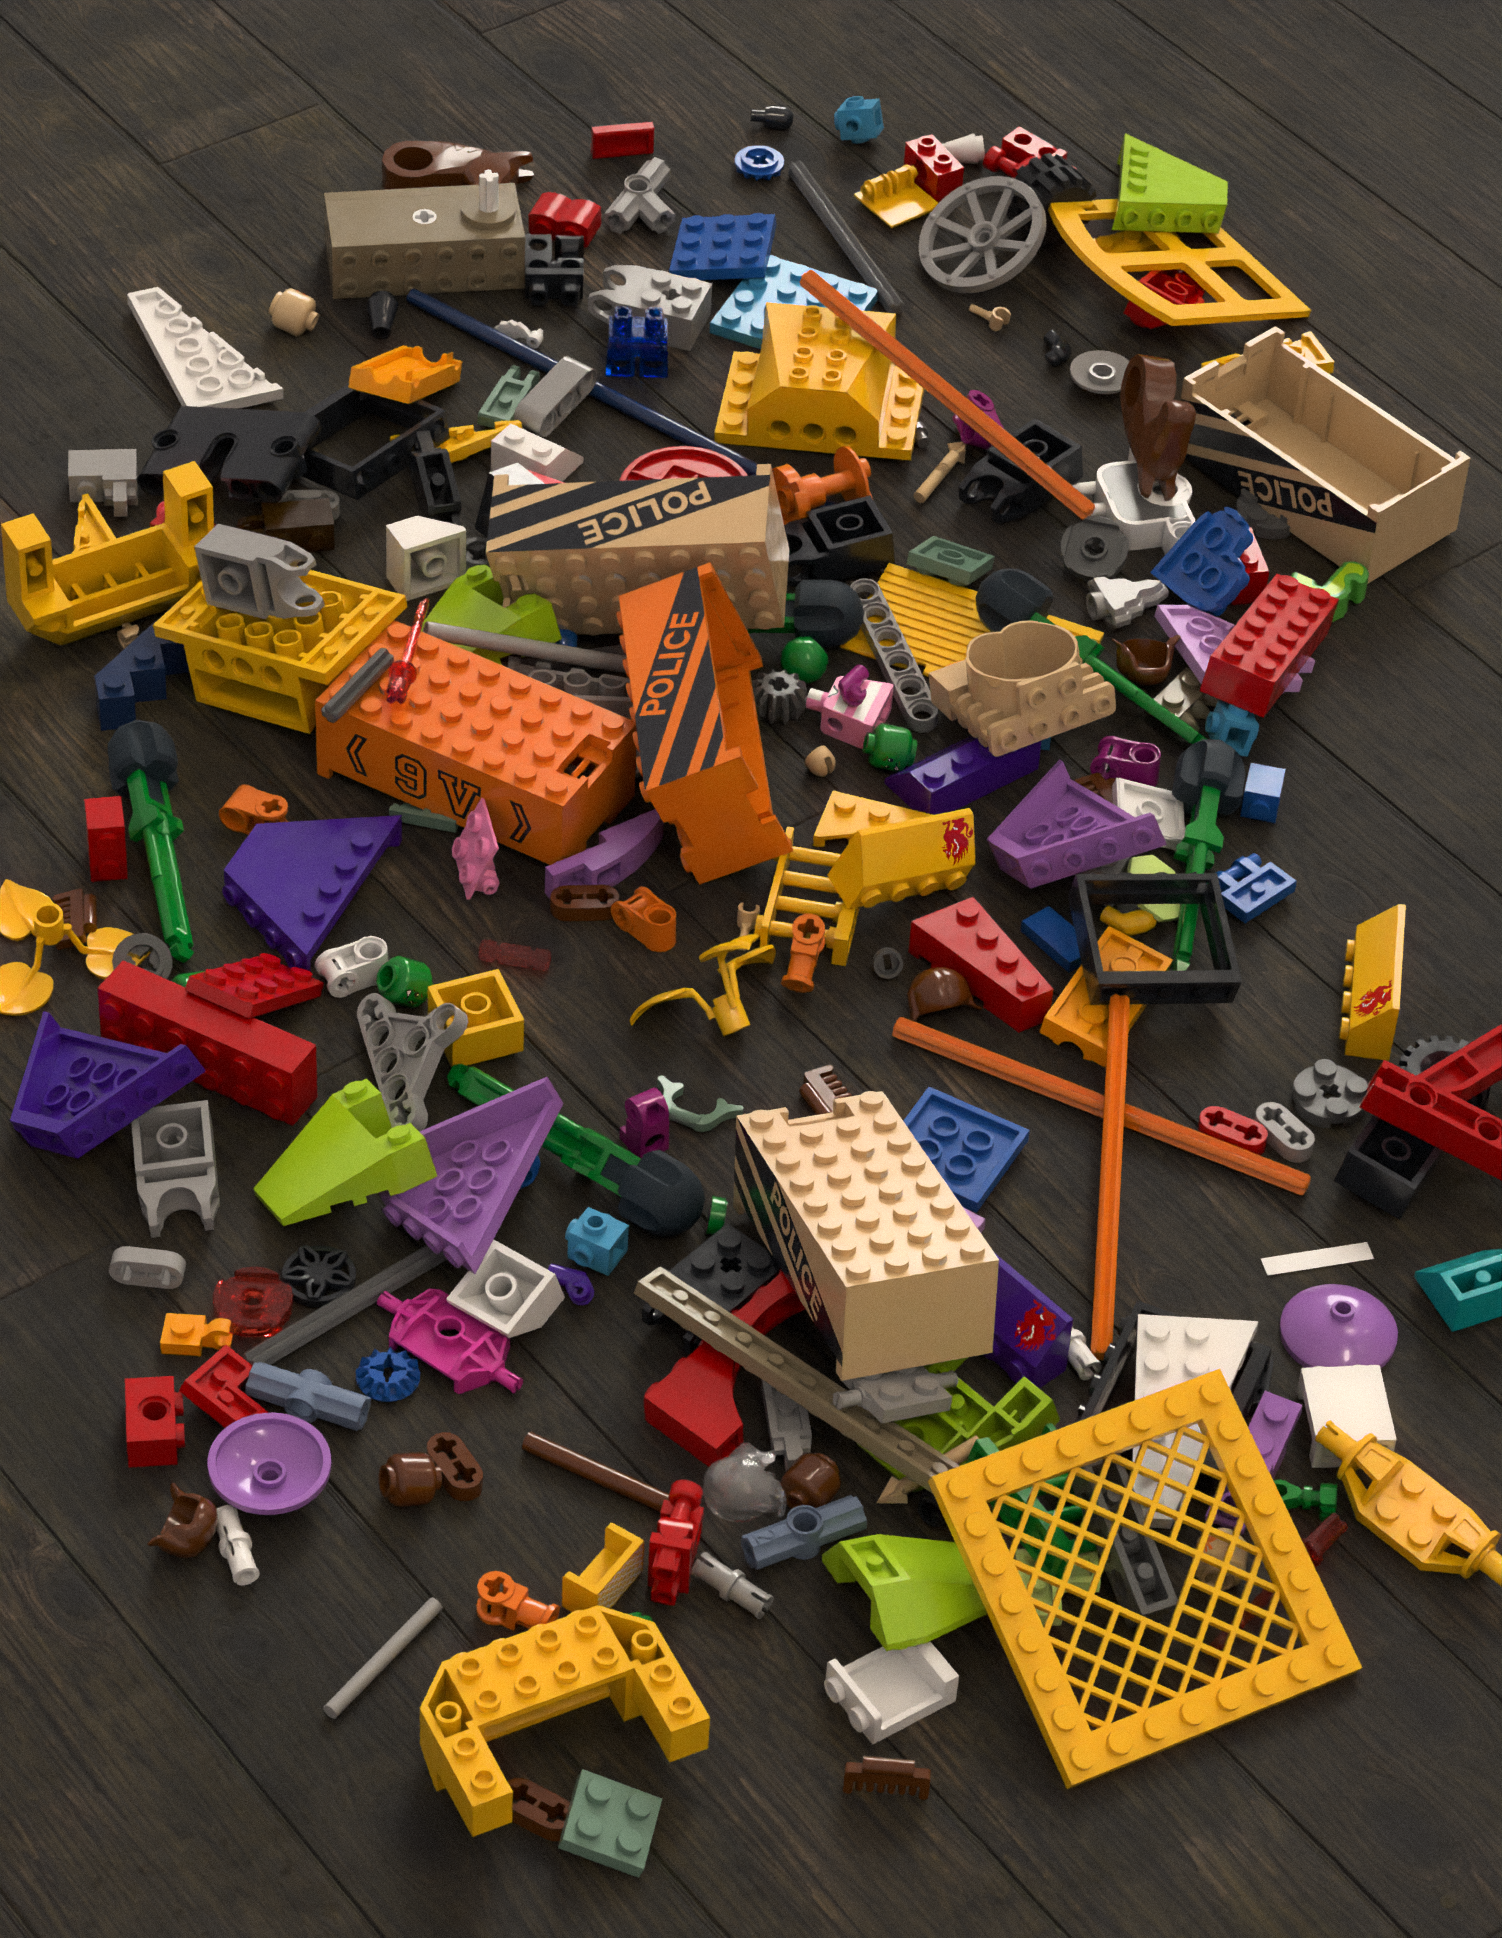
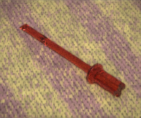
M429 598L423 599L418 604L402 659L393 662L389 667L388 674L390 680L386 690L388 693L386 700L390 704L395 701L403 704L406 701L410 685L416 680L417 670L412 664V660L429 607Z
M1336 1513L1328 1516L1307 1538H1301L1314 1567L1322 1563L1325 1551L1348 1529L1347 1523L1340 1521V1517ZM1263 1589L1250 1604L1263 1608L1271 1600L1273 1593ZM1244 1610L1238 1628L1242 1630L1255 1615ZM1222 1631L1209 1646L1221 1651L1224 1648L1228 1633Z

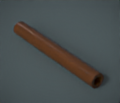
M528 1432L524 1438L522 1450L658 1512H661L663 1501H669L668 1493L534 1432Z

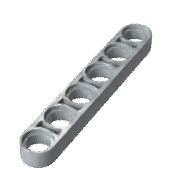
M867 578L854 581L850 587L857 594L860 592H870L873 594L869 599H860L864 610V617L860 627L887 683L894 684L893 696L910 729L919 733L932 731L938 723V708L931 702L930 689L877 582ZM872 615H879L884 617V620L879 623H873L867 618ZM883 639H892L896 644L886 647L880 645L879 642ZM894 663H904L908 667L905 670L897 671L890 666ZM906 687H915L919 692L915 695H907L902 690ZM925 711L930 713L931 717L922 720L917 719L913 715L916 712Z

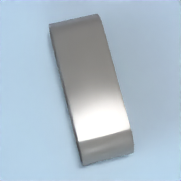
M569 356L563 357L521 400L515 410L514 421L519 420L522 422V427L542 437H547L591 392L597 380V371Z

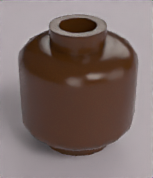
M424 1452L397 1453L391 1455L386 1463L381 1466L378 1475L379 1489L382 1496L387 1497L394 1506L425 1505L433 1500L436 1490L441 1488L442 1472L439 1466H435L432 1458Z
M807 1453L799 1456L781 1479L780 1486L785 1496L786 1504L793 1509L801 1505L818 1508L830 1503L841 1487L839 1468L836 1463L822 1453Z

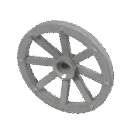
M991 176L966 183L944 197L926 219L919 237V257L921 263L931 279L944 289L958 293H976L995 288L1020 273L1038 252L1046 231L1044 207L1036 193L1027 184L1014 178ZM990 192H1003L991 222L986 221L978 195ZM1014 194L1023 198L1030 208L1001 227ZM967 200L976 223L971 229L946 219L954 209ZM1032 220L1026 241L1004 239ZM939 228L968 240L966 243L933 250L935 236ZM1001 250L1017 252L1011 260L997 268L995 255ZM969 254L950 275L940 270L935 264V261ZM982 257L985 258L987 274L963 278Z

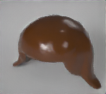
M1175 635L1165 643L1152 639L1136 638L1129 639L1121 644L1117 640L1112 639L1116 644V666L1118 671L1136 685L1153 686L1165 681L1172 666L1175 645L1181 639V636Z
M934 967L919 973L912 980L907 993L910 1020L916 1021L920 1015L961 1005L982 1010L980 1006L974 1003L967 980L955 970L947 967Z
M172 1483L170 1493L174 1504L160 1535L153 1537L147 1545L149 1547L159 1546L162 1551L179 1558L193 1557L209 1545L215 1534L218 1523L217 1508L211 1500L198 1494L185 1493L175 1483Z

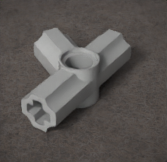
M656 157L652 160H647L636 174L630 175L625 179L624 190L604 214V222L608 224L611 231L621 234L622 231L629 230L639 217L652 231L660 234L667 231L669 226L675 221V213L656 195L671 175V169L666 166L664 160Z

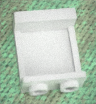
M1380 1365L1301 1368L1297 1395L1298 1399H1304L1312 1437L1309 1457L1312 1468L1341 1466L1342 1460L1315 1441L1317 1433L1323 1426L1327 1428L1326 1422L1332 1420L1336 1426L1357 1442L1367 1434L1373 1433L1377 1437L1378 1444L1394 1452L1397 1439Z
M929 1641L904 1650L886 1651L882 1646L842 1667L837 1659H833L827 1662L824 1687L829 1698L834 1703L839 1702L848 1713L849 1720L854 1729L859 1733L863 1732L869 1741L875 1744L955 1702L959 1675Z

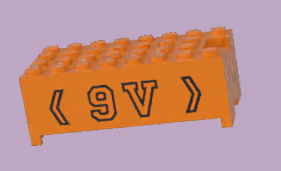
M396 620L387 626L315 700L318 775L330 779L333 771L422 810L427 808L431 810V813L441 814L456 820V824L464 828L469 813L474 811L480 799L484 798L497 842L549 865L586 850V842L603 822L610 824L635 796L636 746L632 733L637 731V728L631 719ZM380 648L387 649L394 656V663L335 723L328 722L327 718L322 716L321 709ZM570 764H573L577 768L571 775L565 773L564 770ZM586 769L592 771L588 777L582 775L578 778Z

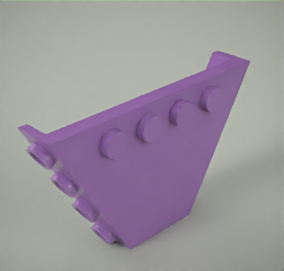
M1060 759L987 838L999 868L1030 889L1167 845L1154 814L1147 813L1137 817L1132 816L1071 780L1063 761Z
M542 1078L420 1131L426 1138L437 1177L393 1196H390L388 1190L378 1192V1195L386 1205L382 1211L387 1219L396 1227L402 1224L409 1235L418 1241L422 1238L435 1254L443 1252L444 1256L454 1267L459 1268L462 1265L476 1274L564 1104L549 1078Z

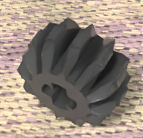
M770 669L768 674L758 673L757 679L752 681L758 720L768 719L770 725L775 721L786 725L788 720L798 721L799 715L805 712L807 700L806 682L799 680L798 674L789 675L786 669L782 672H775L773 669Z

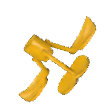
M6 879L0 888V933L4 937L15 941L23 940L31 933L37 939L32 968L22 962H10L0 967V1013L11 1016L26 1015L43 1007L51 998L54 986L53 979L48 974L38 972L41 966L44 945H55L64 935H67L79 952L87 955V969L98 978L106 979L113 971L112 958L116 947L123 939L133 935V933L112 927L99 928L94 933L90 932L88 934L86 947L72 931L71 924H64L62 909L57 904H54L47 895ZM149 951L141 959L132 957V960L136 963L135 966H139L151 952Z
M758 933L741 936L730 942L710 948L699 956L700 962H705L717 957L719 964L717 970L722 976L726 991L725 995L712 1000L715 1007L711 1008L693 988L675 989L658 994L642 1003L630 1018L631 1026L648 1008L662 1002L682 998H693L706 1012L709 1020L716 1018L723 1036L750 1026L751 1024L740 1000L736 970L743 965L752 963L773 964L776 955L774 946L770 944L753 949L728 963H725L727 953L737 949L750 950L751 944L759 939Z

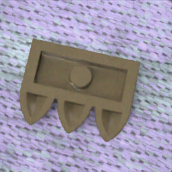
M1187 667L1154 698L1155 701L1197 731H1199V726L1195 718L1207 719L1208 714L1211 712L1207 705L1216 706L1217 701L1220 699L1199 691L1201 683L1192 670Z

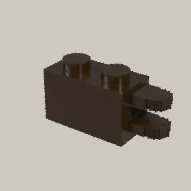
M329 498L261 503L262 515L241 517L236 524L238 529L290 541L307 552L335 550L334 521Z

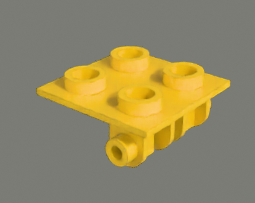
M907 164L896 169L895 172L889 171L877 178L865 181L864 185L861 186V191L854 194L856 199L891 228L932 212L938 204L936 200L914 183V179L918 175L917 169Z

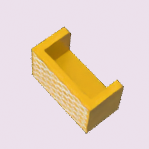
M610 1523L605 1528L604 1548L582 1574L577 1576L568 1571L563 1576L562 1607L571 1612L586 1610L597 1605L611 1609L643 1571L644 1540L618 1525Z

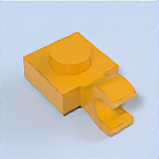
M166 1313L160 1340L161 1354L201 1356L203 1347L220 1350L224 1345H227L231 1348L233 1334H229L231 1320L218 1318L207 1324L206 1315Z

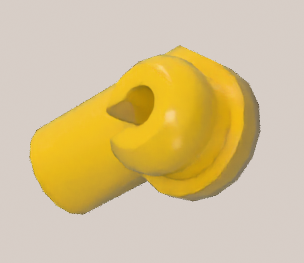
M1110 905L1104 908L1100 916V921L1129 937L1148 932L1155 927L1157 922L1153 914L1142 909L1123 914Z

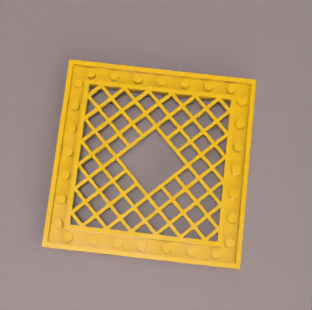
M1221 1369L934 1475L928 1480L929 1486L1067 1789L1352 1675L1362 1669ZM1198 1424L1201 1433L1188 1427ZM1176 1432L1170 1449L1153 1442V1440ZM1182 1435L1202 1443L1197 1460L1177 1452ZM1140 1446L1135 1462L1116 1455ZM1147 1448L1167 1457L1161 1474L1141 1466ZM1208 1448L1219 1471L1203 1464ZM1105 1459L1099 1476L1081 1469L1084 1466ZM1173 1460L1193 1468L1188 1486L1168 1478ZM1111 1462L1131 1470L1125 1488L1105 1479ZM1200 1472L1220 1480L1214 1498L1194 1489ZM1068 1473L1062 1490L1045 1482ZM1138 1474L1158 1482L1152 1500L1132 1491ZM1075 1475L1095 1484L1089 1502L1069 1493ZM1032 1486L1026 1503L1008 1496ZM1164 1486L1184 1494L1179 1511L1158 1503ZM1226 1486L1237 1508L1221 1501ZM1102 1487L1122 1496L1116 1514L1096 1505ZM1039 1489L1059 1498L1053 1515L1033 1507ZM1191 1497L1211 1506L1205 1523L1185 1515ZM1129 1499L1149 1508L1143 1526L1122 1517ZM996 1500L991 1512L987 1503ZM1066 1501L1086 1510L1080 1527L1059 1519ZM1002 1503L1023 1512L1017 1529L996 1521ZM1218 1509L1237 1517L1232 1535L1212 1527ZM1155 1511L1175 1519L1170 1537L1149 1529ZM1092 1513L1113 1522L1107 1539L1086 1531ZM1029 1515L1050 1524L1044 1541L1023 1533ZM1182 1523L1202 1532L1196 1549L1176 1541ZM1243 1524H1245L1254 1545L1238 1539ZM1119 1525L1193 1557L1169 1627L1094 1595ZM1056 1527L1076 1535L1071 1553L1050 1545ZM1000 1532L1013 1537L1009 1550ZM1209 1535L1228 1543L1223 1561L1203 1553ZM1083 1539L1103 1547L1097 1565L1077 1557ZM1020 1541L1040 1549L1034 1567L1013 1559ZM1235 1547L1255 1555L1249 1573L1230 1565ZM1047 1553L1067 1561L1061 1579L1040 1571ZM1261 1560L1272 1583L1256 1576ZM1199 1561L1220 1569L1214 1587L1194 1579ZM1074 1565L1094 1573L1088 1591L1067 1583ZM1018 1570L1030 1575L1027 1587H1025ZM1226 1573L1246 1581L1240 1599L1221 1591ZM1037 1579L1057 1587L1052 1605L1031 1597ZM1253 1584L1273 1593L1267 1611L1247 1602ZM1190 1587L1211 1595L1205 1613L1185 1605ZM1064 1591L1084 1599L1079 1617L1058 1609ZM1279 1598L1290 1621L1274 1614ZM1217 1599L1237 1607L1232 1625L1212 1617ZM1091 1603L1111 1611L1106 1629L1085 1621ZM1036 1609L1048 1614L1044 1627ZM1244 1610L1264 1619L1258 1637L1238 1628ZM1181 1613L1202 1621L1196 1639L1175 1631ZM1118 1615L1138 1623L1133 1641L1112 1633ZM1055 1617L1075 1626L1069 1644L1048 1635ZM1271 1622L1291 1631L1285 1649L1265 1640ZM1208 1624L1228 1633L1223 1651L1202 1643ZM1145 1627L1165 1635L1160 1653L1139 1645ZM1082 1629L1102 1638L1096 1656L1076 1648ZM1235 1636L1255 1645L1249 1663L1229 1655ZM1298 1636L1303 1647L1293 1650ZM1172 1639L1192 1647L1187 1665L1166 1657ZM1109 1641L1129 1650L1123 1668L1103 1660ZM1053 1647L1066 1652L1062 1664H1060ZM1262 1648L1279 1655L1257 1665ZM1199 1651L1219 1659L1214 1677L1193 1669ZM1136 1653L1156 1662L1150 1680L1130 1672ZM1072 1655L1093 1664L1087 1682L1066 1674ZM1226 1663L1243 1670L1221 1679ZM1163 1665L1183 1673L1177 1692L1157 1684ZM1099 1668L1120 1676L1114 1695L1093 1686ZM1190 1677L1207 1684L1185 1693ZM1126 1680L1147 1688L1141 1707L1120 1698ZM1071 1686L1083 1690L1079 1703ZM1154 1692L1170 1698L1168 1701L1148 1708ZM1090 1694L1110 1702L1104 1721L1084 1713ZM1117 1706L1135 1713L1112 1723ZM1088 1724L1098 1729L1091 1731Z

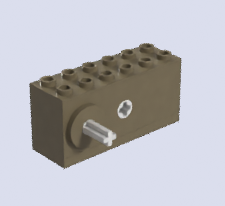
M485 170V174H479V185L324 193L325 248L333 299L370 297L377 291H387L394 296L408 295L413 288L425 294L524 288L525 233L515 183L498 184V173Z

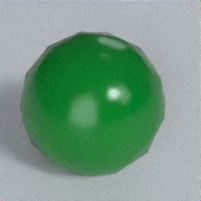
M808 636L796 637L789 641L782 650L780 657L781 670L786 669L789 675L798 674L799 680L806 682V684L819 680L826 671L828 664L826 652L813 638Z

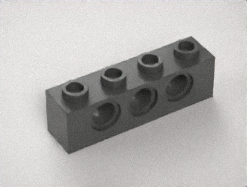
M1105 1459L1084 1466L1081 1469L1099 1476ZM1111 1462L1105 1479L1125 1488L1129 1476L1125 1467ZM1075 1475L1072 1483L1075 1495L1089 1502L1095 1484ZM1102 1487L1096 1505L1116 1514L1122 1496ZM1129 1499L1122 1517L1143 1526L1145 1516L1140 1504ZM1081 1508L1082 1513H1083V1516H1084L1086 1510L1083 1509V1508ZM1092 1513L1088 1528L1091 1533L1107 1539L1113 1522ZM1119 1525L1104 1566L1119 1606L1153 1621L1164 1618L1176 1607L1178 1599L1156 1543L1151 1538ZM1095 1544L1098 1554L1101 1556L1103 1547ZM1124 1617L1128 1629L1138 1626V1623Z

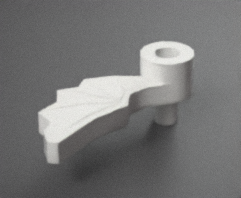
M513 319L508 322L501 321L494 328L509 337L526 339L527 345L533 349L538 348L544 339L542 329L531 332L523 323L515 322Z

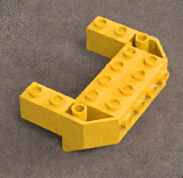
M195 461L163 471L165 523L53 560L51 539L34 513L1 524L7 602L27 632L58 645H64L115 628L124 623L168 610V607H173L202 580L194 546L214 528L213 486Z
M597 1605L586 1610H576L564 1618L547 1624L535 1625L528 1631L509 1638L494 1640L487 1646L467 1653H458L450 1659L443 1661L420 1707V1746L434 1787L437 1791L447 1789L471 1836L474 1837L512 1822L513 1791L486 1742L610 1696L624 1722L641 1715L643 1716L670 1763L708 1748L710 1716L655 1622Z

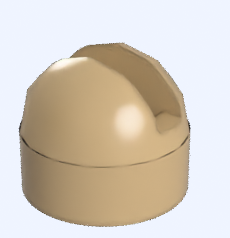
M823 745L814 749L807 756L804 765L814 775L825 777L834 771L836 761L830 750Z

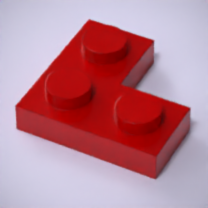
M224 1345L192 1373L179 1389V1392L224 1428L241 1418L259 1413H268L267 1410L240 1390L248 1381L252 1365L227 1345Z

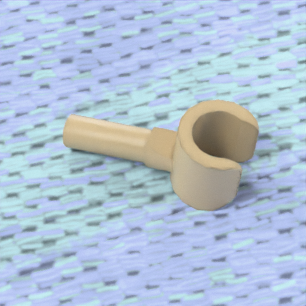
M971 304L969 307L970 312L988 320L989 327L993 331L1002 329V325H1007L1011 317L1010 311L1005 307H996L992 312L974 304Z
M130 622L124 623L122 625L123 629L117 632L119 643L124 649L138 637L137 634L139 633L138 625H131Z
M743 902L738 905L737 925L740 927L739 937L749 935L750 931L755 929L757 915L760 913L759 905H756V910L751 912L743 910Z

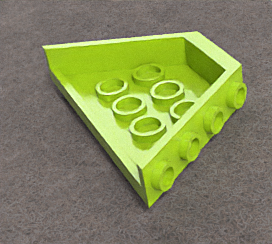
M1125 133L1117 164L1120 165L1117 211L1112 230L1219 233L1227 207L1228 182Z

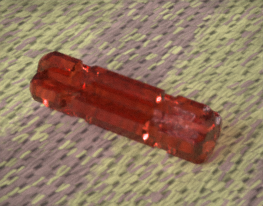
M487 939L482 940L479 946L478 955L481 961L494 963L495 959L499 960L498 964L527 969L531 965L533 970L548 971L551 964V951L548 949L536 948V951H531L532 947L505 942L497 945V941Z

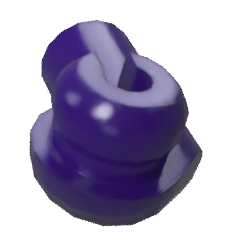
M553 1263L550 1264L548 1270L556 1274L560 1286L565 1287L573 1303L586 1305L592 1300L594 1288L585 1272Z

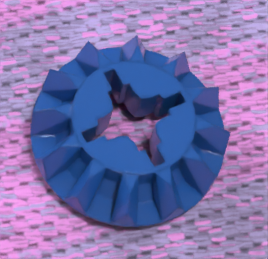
M756 145L741 149L735 156V165L737 172L744 174V177L747 179L753 177L757 181L760 178L770 180L772 176H780L781 170L784 169V158L780 152L773 148Z
M391 1346L386 1352L381 1353L374 1349L370 1357H361L360 1365L356 1369L357 1385L366 1396L377 1401L392 1402L404 1399L416 1390L420 1382L417 1359H410L406 1350L396 1353ZM387 1367L393 1368L389 1382H385V1377H383Z

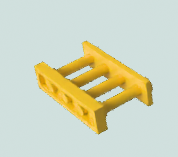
M787 827L786 835L791 839L793 845L794 828ZM793 846V852L774 858V861L778 862L765 913L764 915H757L754 934L758 933L760 937V947L769 945L771 935L793 939V924L775 921L778 910L799 914H814L819 917L833 919V923H837V927L830 926L829 930L825 929V944H827L826 948L833 949L831 964L846 966L860 907L848 909L844 902L836 901L834 905L781 896L784 885L838 894L828 877L788 871L791 860L833 867L841 854ZM807 932L806 937L803 938L810 939L811 935L814 933Z

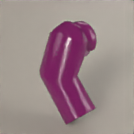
M856 665L838 683L842 699L848 705L858 706L862 704L866 697V689L862 691L860 686L869 677V672L863 665Z

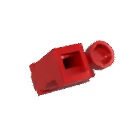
M1018 127L1002 138L1001 148L993 146L988 150L983 160V167L991 172L1001 170L1011 178H1015L1018 174L1017 170L1022 165L1026 167L1029 164V160L1036 156L1041 159L1043 154L1051 153L1053 156L1058 154L1066 160L1067 152L1061 148L1057 150L1053 145Z
M677 1480L672 1483L668 1496L669 1501H663L660 1519L657 1522V1533L652 1532L649 1541L648 1586L652 1587L651 1601L673 1606L676 1604L679 1592L686 1594L689 1592L691 1571L703 1531L704 1507H699L703 1490L693 1481Z

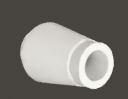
M971 134L942 144L959 163L978 164V161L984 160L983 136Z

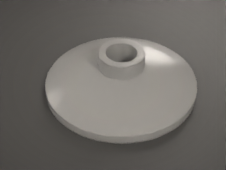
M1088 351L1078 355L1072 361L1070 376L1079 387L1098 394L1121 392V384L1129 360L1122 355L1110 351Z

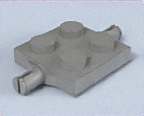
M923 1366L844 1380L842 1382L850 1390L835 1392L833 1403L837 1409L851 1406L862 1407L871 1412L881 1424L949 1411L952 1396L945 1388L956 1387L958 1377L953 1370L934 1374L929 1373Z

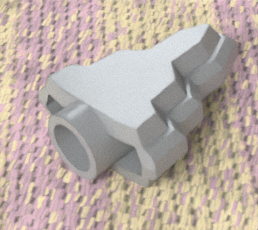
M1104 576L1096 577L1088 581L1090 593L1086 597V606L1092 620L1103 619L1105 624L1113 631L1131 624V620L1141 616L1145 609L1158 605L1168 597L1169 590L1165 584L1158 580L1132 582L1124 578L1109 580Z

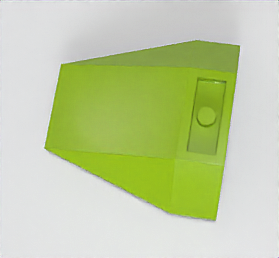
M876 1534L841 1541L822 1554L823 1564L837 1583L858 1581L871 1599L870 1629L886 1651L904 1650L911 1646L925 1644L987 1614L955 1542Z

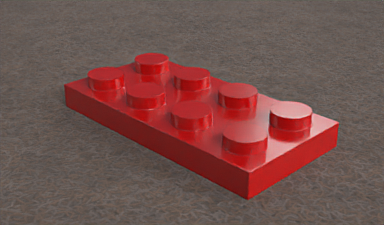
M261 953L253 958H244L236 963L224 964L222 967L206 969L205 972L191 975L188 978L185 990L250 1019L320 997L324 982L313 978V974L306 969L299 967L290 968L281 964L280 958L271 954Z

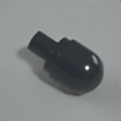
M770 105L765 106V110L751 109L750 121L762 122L763 127L770 130H787L791 127L794 120L792 111L785 106Z

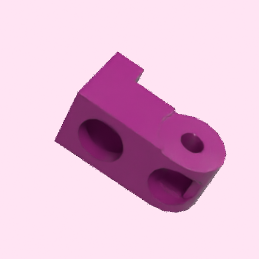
M653 1087L625 1101L626 1125L620 1127L619 1138L633 1154L640 1158L650 1151L668 1150L669 1108L662 1093ZM652 1137L655 1143L645 1147L646 1142Z

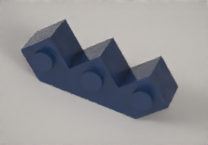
M151 624L94 676L96 708L101 731L118 729L120 726L136 720L135 703L167 699L165 675L190 672L183 644L155 637L153 624Z

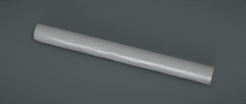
M430 1598L323 1707L325 1713L329 1717L336 1719L442 1610L440 1602L435 1598Z

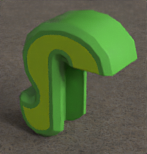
M1352 561L1344 562L1323 586L1317 585L1315 580L1297 572L1292 573L1291 576L1296 578L1301 584L1311 588L1326 590L1331 596L1339 599L1332 620L1334 622L1344 617L1348 609L1349 600L1356 604L1363 601L1366 594L1369 572L1361 563Z

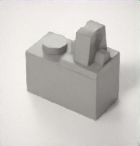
M136 449L68 450L70 502H80L82 495L88 493L93 502H104V506H113L114 517L128 516V505H138Z

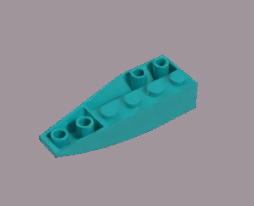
M1502 1249L1482 1250L1415 1271V1279L1452 1332L1502 1316Z

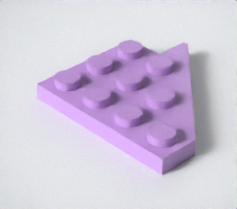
M1158 605L1154 617L1169 638L1175 635L1181 636L1175 647L1202 684L1210 656L1235 625L1190 605ZM1309 657L1298 673H1312L1315 660ZM1298 673L1284 692L1300 691L1303 680Z

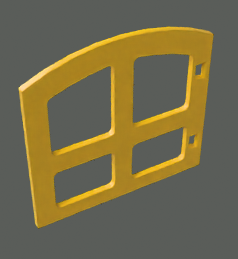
M1118 199L1050 203L1048 207L1051 219L1062 238L1095 274L1125 298L1171 326L1309 317L1312 311L1221 227L1219 233H1203L1218 248L1191 249L1172 232L1142 231L1163 251L1106 253L1093 240L1081 220L1114 219ZM1237 266L1274 299H1243L1210 267ZM1180 269L1192 277L1217 302L1175 305L1151 291L1127 272Z

